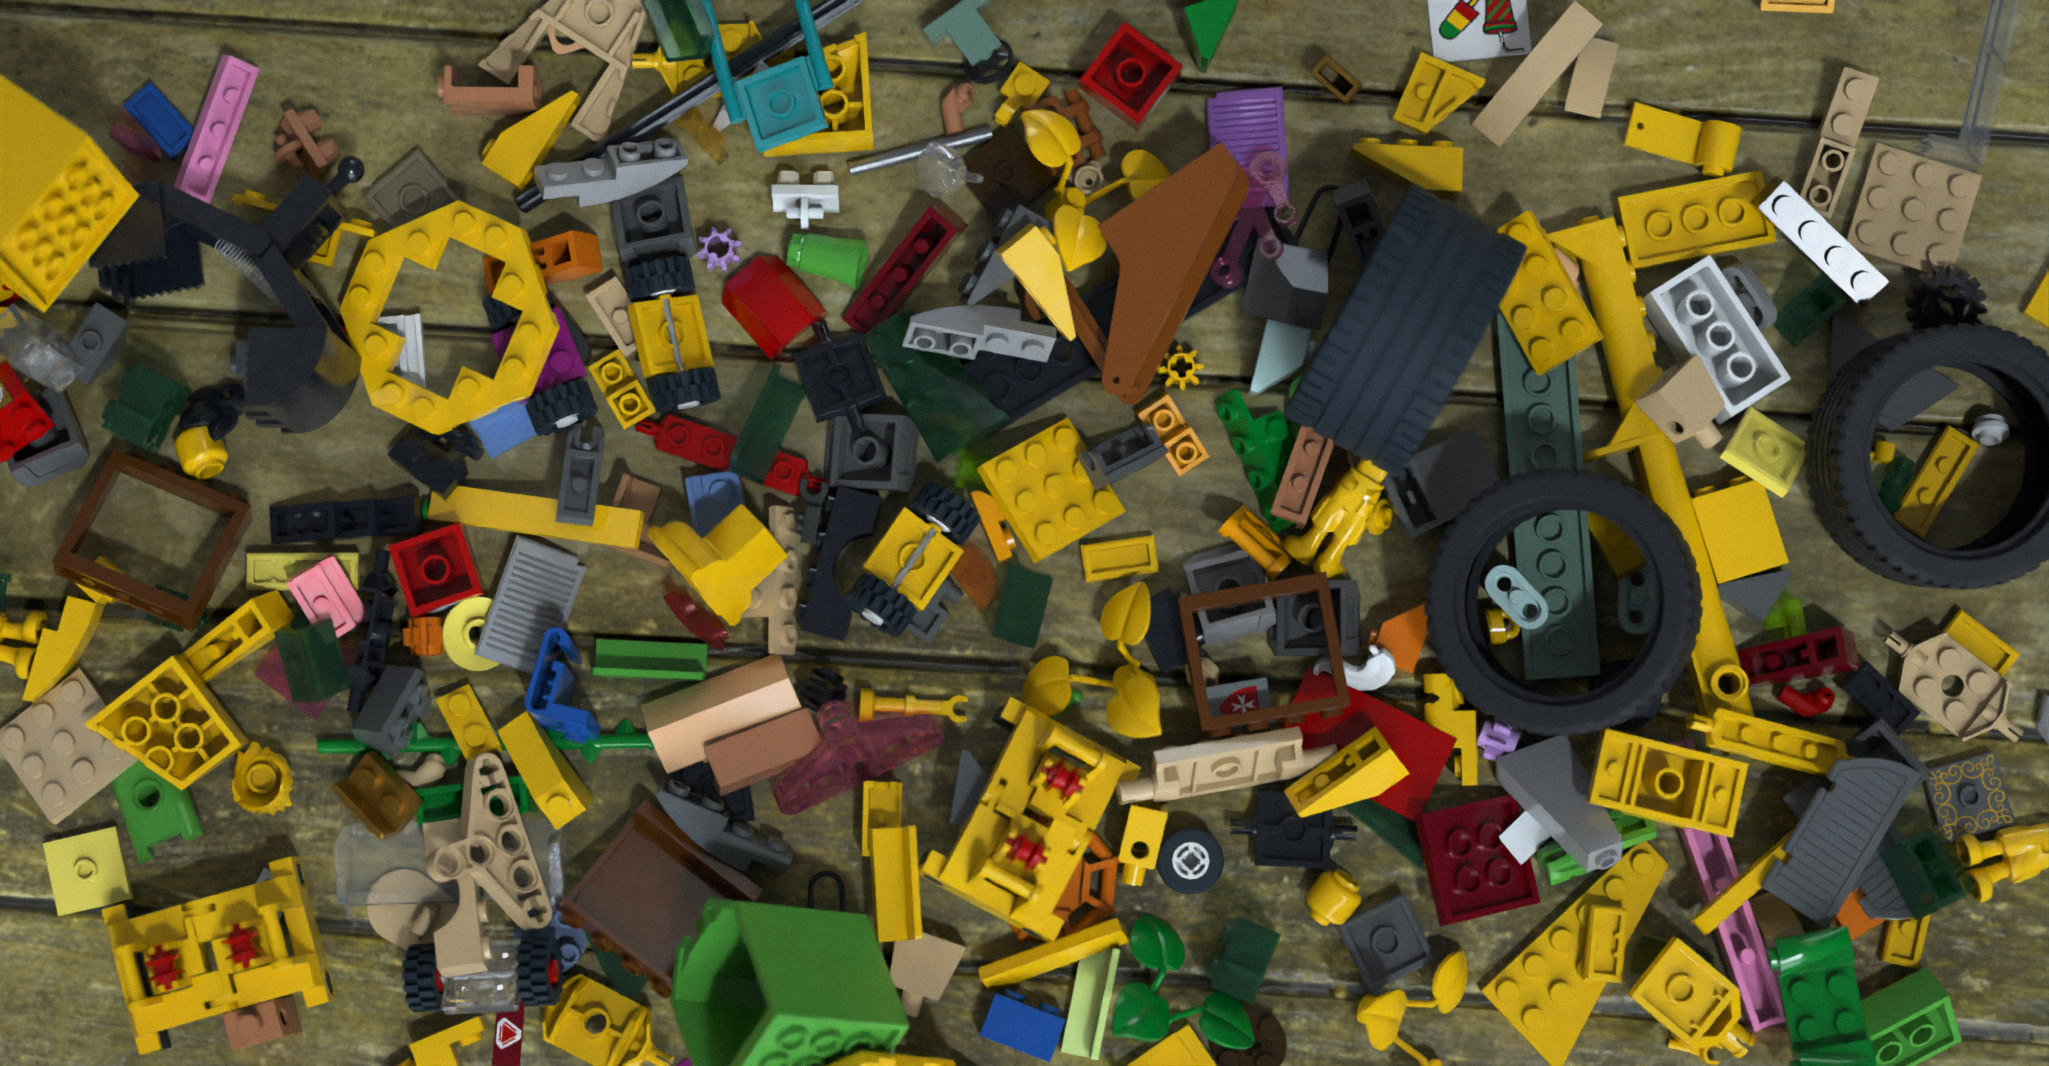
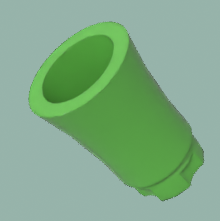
M795 231L788 247L787 266L798 268L801 272L837 281L858 290L868 261L869 240L846 239L812 232L805 234Z

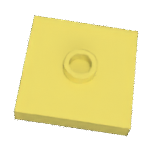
M1749 406L1743 413L1720 458L1783 498L1789 491L1805 460L1804 457L1807 456V451H1804L1805 441Z
M118 826L42 843L58 916L134 899Z

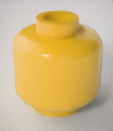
M207 425L181 430V434L174 442V449L183 471L198 479H209L218 475L223 470V465L229 457L223 439L221 438L214 442L209 435Z
M1336 869L1335 872H1323L1306 894V901L1311 908L1310 916L1324 926H1327L1329 922L1336 925L1344 924L1361 903V894L1358 891L1360 884L1352 876L1340 869Z

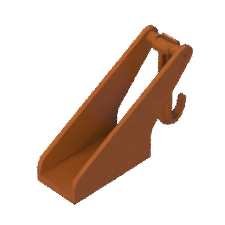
M1220 142L1098 225V228L1115 252L1120 263V275L1108 339L1073 284L1064 276L1074 329L1102 372L1103 388L1127 405L1137 404L1145 396L1249 193L1250 181L1246 172L1223 142ZM1025 290L1024 303L1027 311L1033 320L1040 321L1042 314L1039 307L1027 290Z

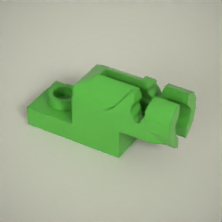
M1613 810L1608 811L1623 839L1622 849L1656 838L1657 830L1652 821L1613 812ZM1552 841L1546 844L1544 848L1537 850L1536 856L1540 870L1547 869L1548 872L1546 877L1548 886L1568 881L1572 876L1577 878L1589 873L1556 841Z

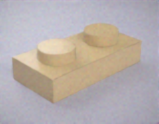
M615 276L585 295V297L627 359L638 352L627 307L633 302L630 301L629 295Z

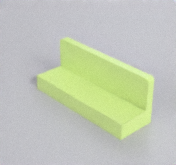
M1112 948L1079 960L1061 1052L1088 1057L1098 1061L1120 955L1119 948Z

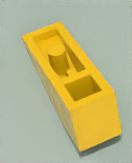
M571 90L501 132L497 140L492 138L481 154V157L484 158L481 163L483 167L517 190L522 191L534 177V166H541L581 104L582 100L579 95Z
M1029 223L995 252L1062 336L1071 341L1076 337L1060 256L1053 248L1057 241L1044 225L1038 229L1037 226Z
M274 590L250 599L182 654L206 684L273 640L297 620L278 590Z
M525 710L498 729L497 732L534 801L556 830L589 807L594 797L528 710Z
M1375 726L1285 789L1284 793L1298 815L1303 818L1378 796L1407 776L1409 772Z

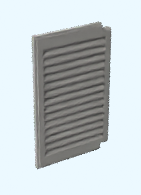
M516 535L474 654L533 675L545 632L552 627L565 630L587 569L584 565H577L579 557Z

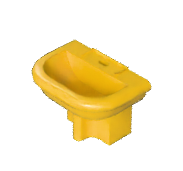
M739 504L703 538L688 524L680 521L667 523L661 528L659 526H651L647 532L650 540L706 601V604L718 616L721 615L730 626H735L740 622L741 615L751 603V591L788 557L765 526L743 504Z

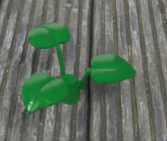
M1140 914L1129 933L1130 949L1134 957L1142 965L1151 969L1158 968V974L1150 989L1142 983L1133 982L1125 985L1120 990L1112 1012V1036L1129 1037L1149 1042L1158 1041L1167 1035L1169 1026L1173 1021L1193 1014H1201L1202 1016L1199 1019L1200 1030L1211 1041L1233 1049H1248L1252 1047L1255 1039L1249 1016L1242 1004L1226 993H1211L1206 997L1204 1007L1198 1005L1172 1015L1169 1014L1168 1002L1162 996L1155 995L1166 975V968L1178 970L1183 966L1185 960L1184 945L1176 931L1165 921L1152 915Z

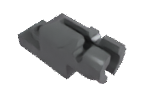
M578 423L568 428L555 522L593 527L605 432L598 426L593 425L590 443H582L580 441L582 423Z

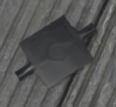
M820 320L821 329L817 321L812 325V329L815 332L818 343L808 350L792 355L816 423L838 416H847L852 433L859 434L858 426L861 433L867 430V425L864 422L861 411L866 407L887 401L886 392L864 335L861 332L845 338H832L827 321Z
M1258 791L1257 810L1253 820L1230 819V826L1245 827L1230 828V835H1252L1255 845L1254 865L1329 869L1330 850L1334 840L1357 841L1356 834L1342 833L1357 832V825H1335L1332 809L1301 818L1284 792Z

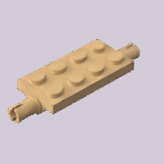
M1299 726L1292 728L1277 727L1269 732L1257 734L1242 733L1233 738L1217 741L1207 739L1197 744L1182 747L1167 746L1153 752L1151 773L1148 774V777L1117 782V797L1120 805L1151 799V803L1294 779L1305 776L1306 772L1317 768L1338 753V749L1335 744H1331L1329 746L1304 750L1302 747L1303 737Z

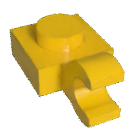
M1019 62L999 92L1007 100L995 114L994 122L1006 128L1020 108L1023 110L1028 106L1038 103L1049 87L1050 81L1022 62Z

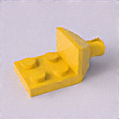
M1673 936L1627 993L1632 1000L1670 1030V1036L1691 1048L1718 1046L1721 1044L1738 1059L1743 1057L1749 1050L1742 1046L1736 1040L1737 1038L1742 1043H1747L1750 1047L1755 1043L1756 1035L1738 1023V1019L1741 1017L1740 989L1678 937Z

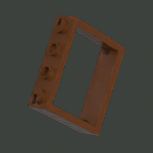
M114 448L53 559L55 573L74 583L193 632L252 521L251 505L236 494L229 493L225 495L215 491L205 481L199 479L191 481L184 478L169 466L160 465L158 467L148 463L144 457L136 452L126 451L124 453ZM120 473L230 518L224 533L187 601L76 555Z
M1326 572L1178 597L1177 606L1200 733L1209 732L1210 738L1232 735L1231 728L1246 726L1247 732L1268 729L1269 721L1283 719L1284 726L1306 722L1305 715L1320 713L1321 719H1327L1343 715L1342 709L1348 708L1351 705ZM1317 592L1336 696L1211 718L1192 614Z

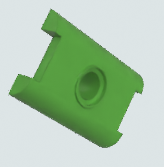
M140 760L111 782L139 864L154 858L155 855L152 847L181 833L184 839L190 841L203 834L188 789L180 790L146 767ZM156 794H159L157 803L150 807L151 799Z

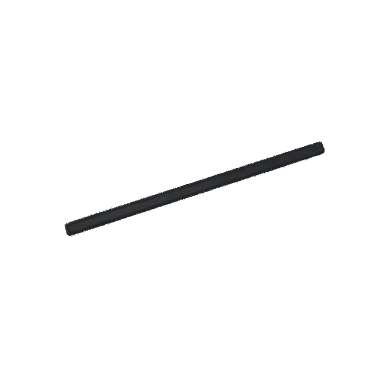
M824 0L811 8L817 30L865 0ZM795 18L728 60L733 83L754 71L760 61L766 63L803 40L804 36L799 18ZM715 69L568 162L584 161L589 158H606L607 146L620 145L624 142H641L719 93L720 87ZM536 182L513 197L517 207L523 213H528L548 200H543Z

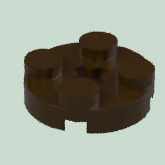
M1244 1007L1251 1022L1254 1039L1260 1042L1259 1049H1253L1252 1055H1245L1244 1049L1228 1048L1211 1041L1212 1053L1219 1066H1280L1285 1058L1287 1049L1286 1035L1280 1022L1267 1011L1257 1007Z

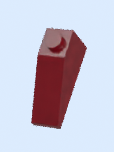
M1842 626L1737 651L1741 669L1745 671L1749 680L1748 688L1825 677L1860 668L1853 632Z

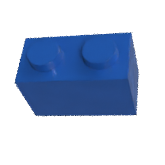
M1006 988L1003 995L996 992L980 1036L1050 1062L1066 1021L1065 1018L1059 1016L1061 1009L1043 1002L1039 1003L1038 1008L1024 1003L1025 995Z

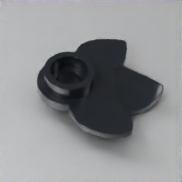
M228 384L221 388L208 386L196 390L187 397L191 405L182 413L180 418L181 429L186 430L207 425L211 439L214 442L220 440L236 427L239 422V416L245 412L238 411L233 407L234 401L246 398L243 393L245 388L239 384Z

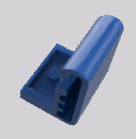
M552 627L544 634L526 695L525 707L541 727L564 733L566 740L585 744L586 739L598 741L601 726L589 711L569 707L577 679L566 664L560 662L564 651L571 662L582 664L581 652L563 629Z

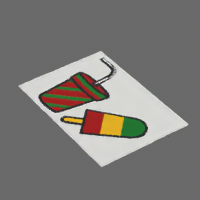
M1427 0L1433 57L1439 60L1453 62L1530 54L1532 51L1526 0Z

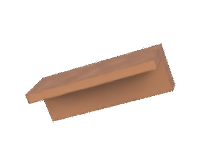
M1300 426L1269 514L1295 523V529L1302 531L1306 525L1332 452L1333 440L1325 439L1313 432L1311 427Z
M803 708L705 747L704 753L714 774V787L718 796L721 797L822 757L824 745L809 710Z

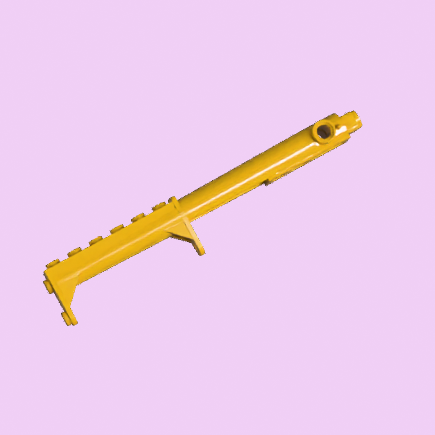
M1598 215L1583 218L1577 221L1578 226L1547 234L1546 229H1543L1552 246L1558 247L1582 267L1596 324L1604 337L1601 339L1621 416V422L1607 446L1583 453V462L1634 451L1645 495L1660 506L1663 512L1670 516L1683 533L1682 536L1688 542L1692 555L1696 560V570L1700 574V585L1703 600H1701V606L1703 607L1700 621L1701 627L1699 634L1696 635L1695 640H1697L1695 649L1692 651L1691 658L1687 664L1700 715L1708 717L1710 709L1719 707L1755 717L1747 691L1749 680L1745 671L1740 666L1736 647L1675 444L1635 402L1664 372L1661 366L1656 367L1652 354L1656 352V343L1652 332H1646L1643 318L1646 317V308L1643 298L1636 296L1633 282H1636V272L1632 261H1626L1623 251V247H1626L1624 230L1621 225L1616 226L1614 217L1600 220ZM1719 679L1726 682L1728 686L1727 694L1719 689ZM1722 750L1723 756L1734 754Z

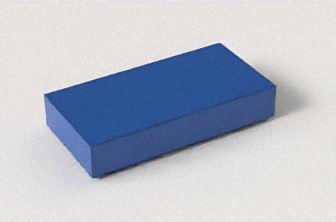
M148 82L123 104V107L172 161L187 150L194 129L152 82Z

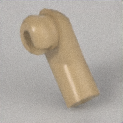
M432 753L426 756L425 762L416 771H395L413 790L431 788L443 777L446 770L444 766L445 760L440 754Z

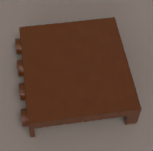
M644 799L635 810L630 821L567 897H563L558 911L562 913L561 918L570 927L576 930L582 928L592 936L591 941L597 948L606 953L609 951L613 952L622 959L620 963L628 972L635 976L639 974L644 976L651 982V988L659 996L668 999L671 997L676 948L684 935L691 936L693 942L696 939L695 923L702 915L701 909L709 898L756 902L763 890L734 867L710 854L695 843L672 819Z

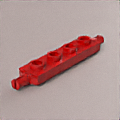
M670 414L666 416L661 424L645 418L638 422L651 429L638 424L636 426V432L656 438V450L717 471L739 469L741 479L794 497L800 494V483L803 479L809 480V490L818 493L821 491V486L813 483L821 485L822 482H827L825 479L809 474V465L806 460Z

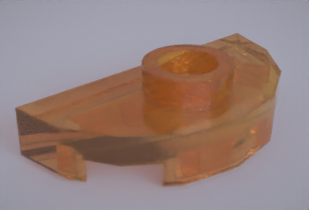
M959 547L964 552L951 569V572L979 612L983 614L995 598L997 574L991 561L981 552L968 547Z

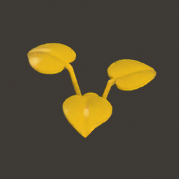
M1042 109L1028 110L1023 112L1020 118L1023 121L1026 140L1033 155L1038 161L1049 167L1056 168L1065 163L1059 183L1053 188L1056 196L1045 205V214L1048 220L1053 222L1054 237L1057 241L1056 245L1066 271L1071 272L1082 265L1096 260L1106 249L1107 240L1098 228L1100 223L1094 217L1084 215L1085 206L1122 185H1128L1129 195L1135 201L1166 180L1171 174L1153 154L1144 150H1132L1121 161V171L1125 178L1118 179L1085 197L1084 193L1078 188L1064 187L1074 163L1071 156L1081 149V141L1076 129L1066 118L1055 112Z
M1137 582L1119 591L1108 600L1103 608L1100 622L1102 633L1106 639L1117 641L1118 650L1129 662L1128 665L1116 669L1113 674V681L1075 674L1069 675L1068 661L1063 657L1050 656L1039 661L1029 672L1023 687V703L1048 717H1053L1061 713L1070 701L1072 694L1070 682L1108 687L1118 692L1108 702L1106 708L1107 722L1114 731L1134 738L1161 735L1162 731L1159 720L1160 699L1156 680L1152 674L1139 669L1140 661L1135 659L1125 646V643L1129 645L1139 644L1147 633L1150 623L1151 604L1146 583Z
M1458 947L1457 951L1446 956L1438 966L1432 983L1434 997L1431 999L1407 1000L1405 992L1400 989L1390 990L1379 997L1367 994L1361 999L1357 1009V1020L1365 1024L1373 1048L1383 1051L1394 1042L1417 1059L1420 1066H1443L1441 1060L1436 1058L1428 1062L1426 1057L1399 1038L1397 1034L1406 1007H1436L1438 1005L1439 1011L1447 1014L1457 1006L1463 997L1468 980V963L1463 948Z

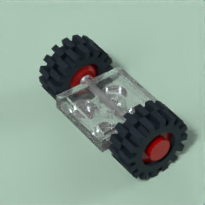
M553 937L491 941L493 958L487 959L488 971L443 978L437 969L435 943L412 944L408 947V951L405 952L406 960H403L405 973H402V979H405L403 992L407 993L405 997L406 1003H409L408 1008L412 1012L444 1011L445 1015L518 1011L520 998L521 1003L525 1007L557 1005V1002L561 1000L560 995L563 993L561 983H564V977L562 976L564 964H561L563 957L562 952H559L560 945L557 939Z

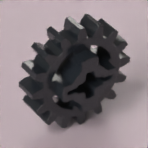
M1952 265L1947 266L1945 273H1941L1935 266L1932 268V277L1928 278L1921 273L1919 278L1922 284L1920 286L1912 284L1909 286L1914 297L1905 298L1904 300L1906 306L1912 309L1906 312L1905 316L1909 322H1914L1911 326L1913 330L1956 323L1983 324L1977 316L1988 311L1986 306L1980 303L1987 298V295L1983 290H1977L1981 285L1976 277L1969 280L1970 274L1966 269L1963 268L1956 275ZM1944 284H1953L1951 287L1940 286ZM1928 295L1927 305L1922 308L1923 302ZM1938 297H1941L1944 302L1946 301L1951 305L1954 314L1940 306L1941 303ZM1969 304V309L1964 316L1965 306Z

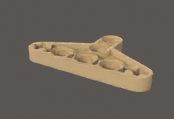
M483 753L475 756L468 761L465 768L459 841L430 852L426 860L427 872L431 878L438 882H447L471 874L521 929L534 931L543 928L551 920L552 908L501 760L494 754ZM488 766L490 773L481 776L479 769ZM496 785L497 789L482 795L481 789ZM493 796L498 797L504 805V811L500 817L494 815L490 810L489 802ZM504 832L511 833L516 840V847L513 852L507 851L502 845L501 839ZM473 843L481 845L484 849L485 856L481 863L475 862L470 856V847ZM441 854L448 855L453 862L450 874L443 873L438 867V858ZM517 867L522 868L528 875V882L524 888L519 887L514 881L513 875ZM532 892V897L518 901L517 895ZM536 908L538 915L534 918H529L527 911Z

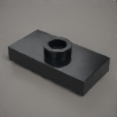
M1864 661L1860 668L1839 688L1871 719L1882 718L1898 736L1921 713L1868 661Z

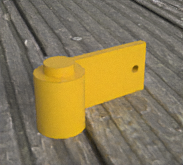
M1634 102L1623 145L1702 168V174L1713 178H1721L1724 176V173L1728 174L1733 170L1743 129L1725 121L1708 120L1701 122Z

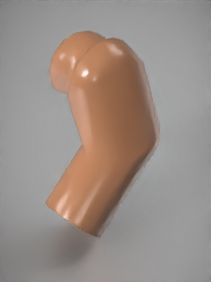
M962 82L953 86L941 102L947 136L964 132L961 114L976 95L975 87L969 82Z

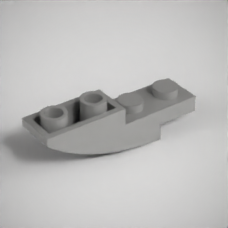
M660 138L655 141L637 143L624 142L620 145L607 146L606 158L603 159L589 158L584 161L553 162L548 165L534 166V180L543 200L574 196L578 207H585L618 200L652 187L687 166L688 158L678 138Z
M984 305L944 307L911 316L902 340V346L975 360L978 350L1047 362L1056 340V327L1020 321V309Z

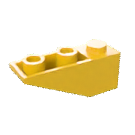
M1361 138L1359 143H1353L1350 148V156L1408 189L1412 184H1417L1438 197H1459L1462 192L1463 147H1454V142L1434 141L1432 146H1418V141L1402 139L1396 140L1395 145L1381 144L1380 139Z

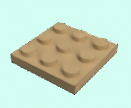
M1877 142L1872 149L1845 240L1861 255L1930 277L1933 276L1932 268L1935 266L1941 273H1945L1948 265L1955 266L1982 176Z
M80 668L0 729L1 753L48 820L55 825L139 761L128 752L122 751L112 744L110 740L97 731L94 732L84 725V723L108 706V703L86 672Z

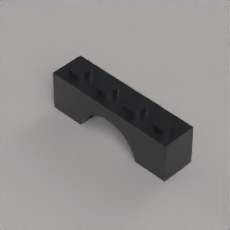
M838 486L836 494H829L824 513L830 516L827 530L820 529L815 550L821 552L818 565L810 566L806 580V586L812 588L808 602L801 600L796 622L802 623L800 629L802 632L843 643L846 642L853 611L846 604L847 601H845V598L837 589L834 577L835 564L840 553L850 543L860 538L874 536L883 502L882 497Z

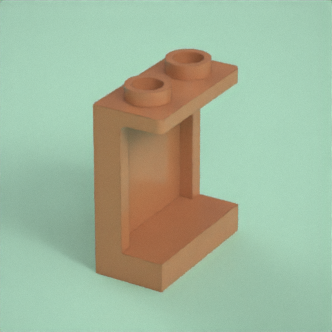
M444 65V75L438 76V96L443 97L444 104L447 105L453 115L530 116L542 108V79L534 65H519L518 87L462 86V78L453 65Z

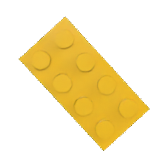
M1762 170L1618 197L1616 204L1620 223L1626 237L1628 261L1631 260L1635 270L1776 243L1774 225L1750 203L1765 187Z
M1527 210L1498 228V233L1501 234L1503 232L1527 247L1522 263L1499 307L1536 374L1543 376L1604 337L1534 212Z

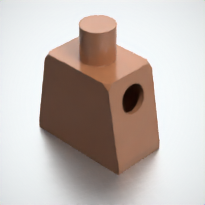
M294 996L222 1014L231 1051L303 1032ZM280 1010L284 1017V1024L282 1023L280 1017Z

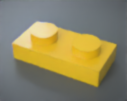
M469 683L435 699L467 763L470 759L480 754H495L502 750L501 744Z

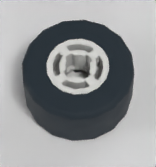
M1189 827L1178 829L1164 839L1160 845L1156 863L1158 873L1167 886L1176 892L1190 895L1202 893L1214 886L1222 874L1224 857L1223 850L1215 837L1205 830Z

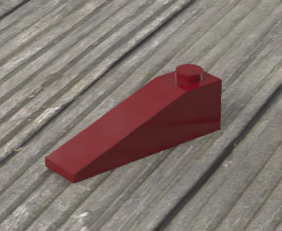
M942 202L930 206L841 319L858 333L862 332L864 338L871 342L968 227V224Z

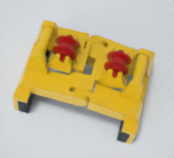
M1009 697L1001 701L992 721L1012 732L979 797V804L974 806L948 857L934 850L924 852L918 863L919 876L1045 943L1056 939L1065 921L1051 913L1092 837L1091 831H1095L1116 788L1117 782L1136 779L1142 767L1024 703ZM1053 747L1085 766L1081 770L1080 767L1068 763L1064 758L1061 759L1047 750ZM1045 752V754H1044V756H1043V758H1042V760H1041V762H1040V764H1039V766H1038V768H1037L1035 774L1033 775V777H1032L1030 783L1027 784L1028 781H1029V779H1030V777H1031V775H1032V773H1033V771H1034V769H1035V767H1036V765H1037V763H1038V761H1039V759H1040V756ZM1034 787H1035L1036 790H1035L1033 796L1030 798V796H1031V794H1032V792H1033V790H1034ZM1025 807L1047 818L1049 821L1046 827L1022 815ZM999 840L998 845H997V847H996V850H995V852H994L992 858L989 857V856L991 855V853H992V851H993V849H994V847H995L997 841ZM988 877L989 879L1001 884L1002 886L1016 892L1017 894H1019V896L1016 897L984 879Z
M290 856L268 862L272 875L271 880L194 900L137 917L134 903L119 904L102 909L139 1056L171 1048L167 1029L300 991L303 992L307 1008L337 1001L299 857ZM277 913H284L295 957L289 958ZM208 941L212 943L218 970L211 972L212 968L205 942ZM141 952H143L144 959H145V962H146V963L143 962V958H142ZM267 963H271L270 965H266V966L259 967V968H256V969L248 970V969H251V968H254V967H258V966H261V965H264V964H267ZM145 966H147L150 979H148ZM197 974H203V975H199V976H196V977L189 978L190 976H194V975H197ZM149 982H151L154 995H158V994H162V993L169 992V991H172V990H176V989H179V988H183V987H186V986H190L191 983H192V987H188V988L181 989V990H178V991H174V992H171V993H168V994H164V995H160V996H155V997H153V996H152V992H151V988H150V985H149Z

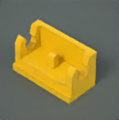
M864 781L862 856H870V829L901 828L902 783Z

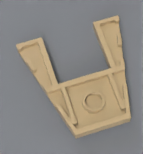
M549 0L529 16L528 20L513 34L506 37L499 44V47L486 59H482L478 66L511 87L518 76L519 65L526 64L548 28L552 26L609 64L570 124L571 127L598 143L607 136L633 60L632 53L636 51L651 3L647 0Z

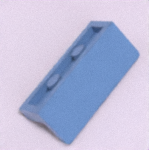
M514 401L498 408L493 413L474 421H468L473 431L478 434L491 458L494 459L536 436L525 408V404H528V402L520 405Z

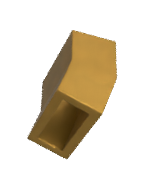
M1329 54L1325 55L1311 71L1312 76L1345 105L1351 101L1363 85ZM1326 66H1329L1352 87L1347 94L1321 73Z

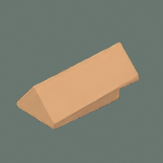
M778 654L770 655L640 706L647 732L667 774L700 761L708 762L704 753V749L708 745L803 709L783 658Z

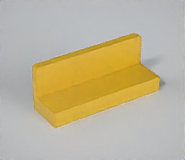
M907 825L901 828L870 829L869 845L874 934L878 942L922 939L916 825Z

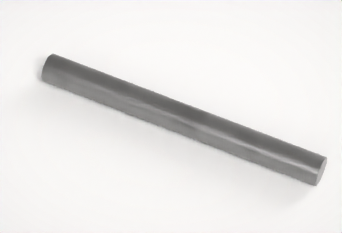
M989 125L851 161L848 164L851 176L990 141L993 135Z

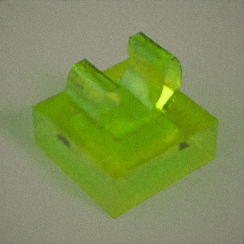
M1800 597L1780 601V612L1768 614L1764 619L1766 630L1783 628L1785 638L1807 634Z

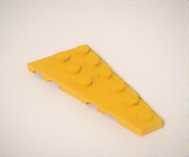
M1647 841L1630 847L1622 855L1620 861L1609 867L1480 990L1550 1066L1564 1065L1607 983L1582 979L1589 904L1629 909L1626 947L1669 866Z

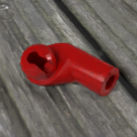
M1785 684L1776 699L1799 715L1810 717L1828 711L1835 700V694L1828 687H1820L1818 690L1801 694L1788 684Z

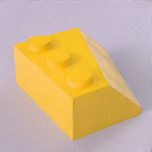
M866 31L855 35L854 39L838 45L834 43L822 48L834 85L830 89L818 91L829 127L764 151V157L874 150Z
M183 654L172 655L84 723L85 726L106 737L112 744L143 762L146 767L180 790H184L250 743Z

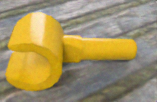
M1876 441L1874 452H1870L1871 461L1881 465L1889 464L1893 460L1896 445L1886 441Z
M1669 1038L1667 1048L1697 1055L1700 1061L1707 1064L1717 1065L1720 1063L1708 1058L1707 1051L1710 1047L1691 1048L1678 1040ZM1720 1044L1718 1046H1710L1723 1049Z

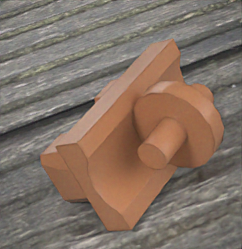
M293 108L284 112L283 116L285 119L279 125L283 134L275 138L280 149L273 155L274 159L278 164L289 161L294 170L304 165L314 179L322 177L326 167L339 158L340 149L331 137L315 144L310 135L321 130L322 123L313 108L296 113Z

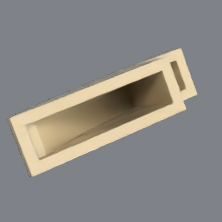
M1574 1L1510 76L1471 126L1499 149L1570 67L1574 59L1597 34L1603 24L1579 3Z

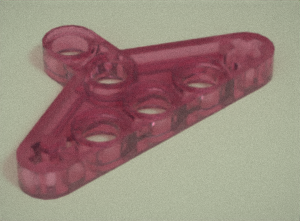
M828 702L821 707L817 714L818 722L826 738L777 784L773 791V797L782 814H798L864 781L870 780L933 750L943 742L945 737L944 730L939 719L932 714L856 722L849 706L845 702ZM844 715L843 719L839 722L828 723L832 717ZM909 734L912 741L908 742L905 735ZM856 738L850 745L839 746L845 739ZM895 744H900V747L897 750L890 753H885V750L888 747ZM861 760L867 761L862 767L851 769V766ZM825 777H833V779L826 784H817L819 780ZM808 782L809 790H806L804 783Z

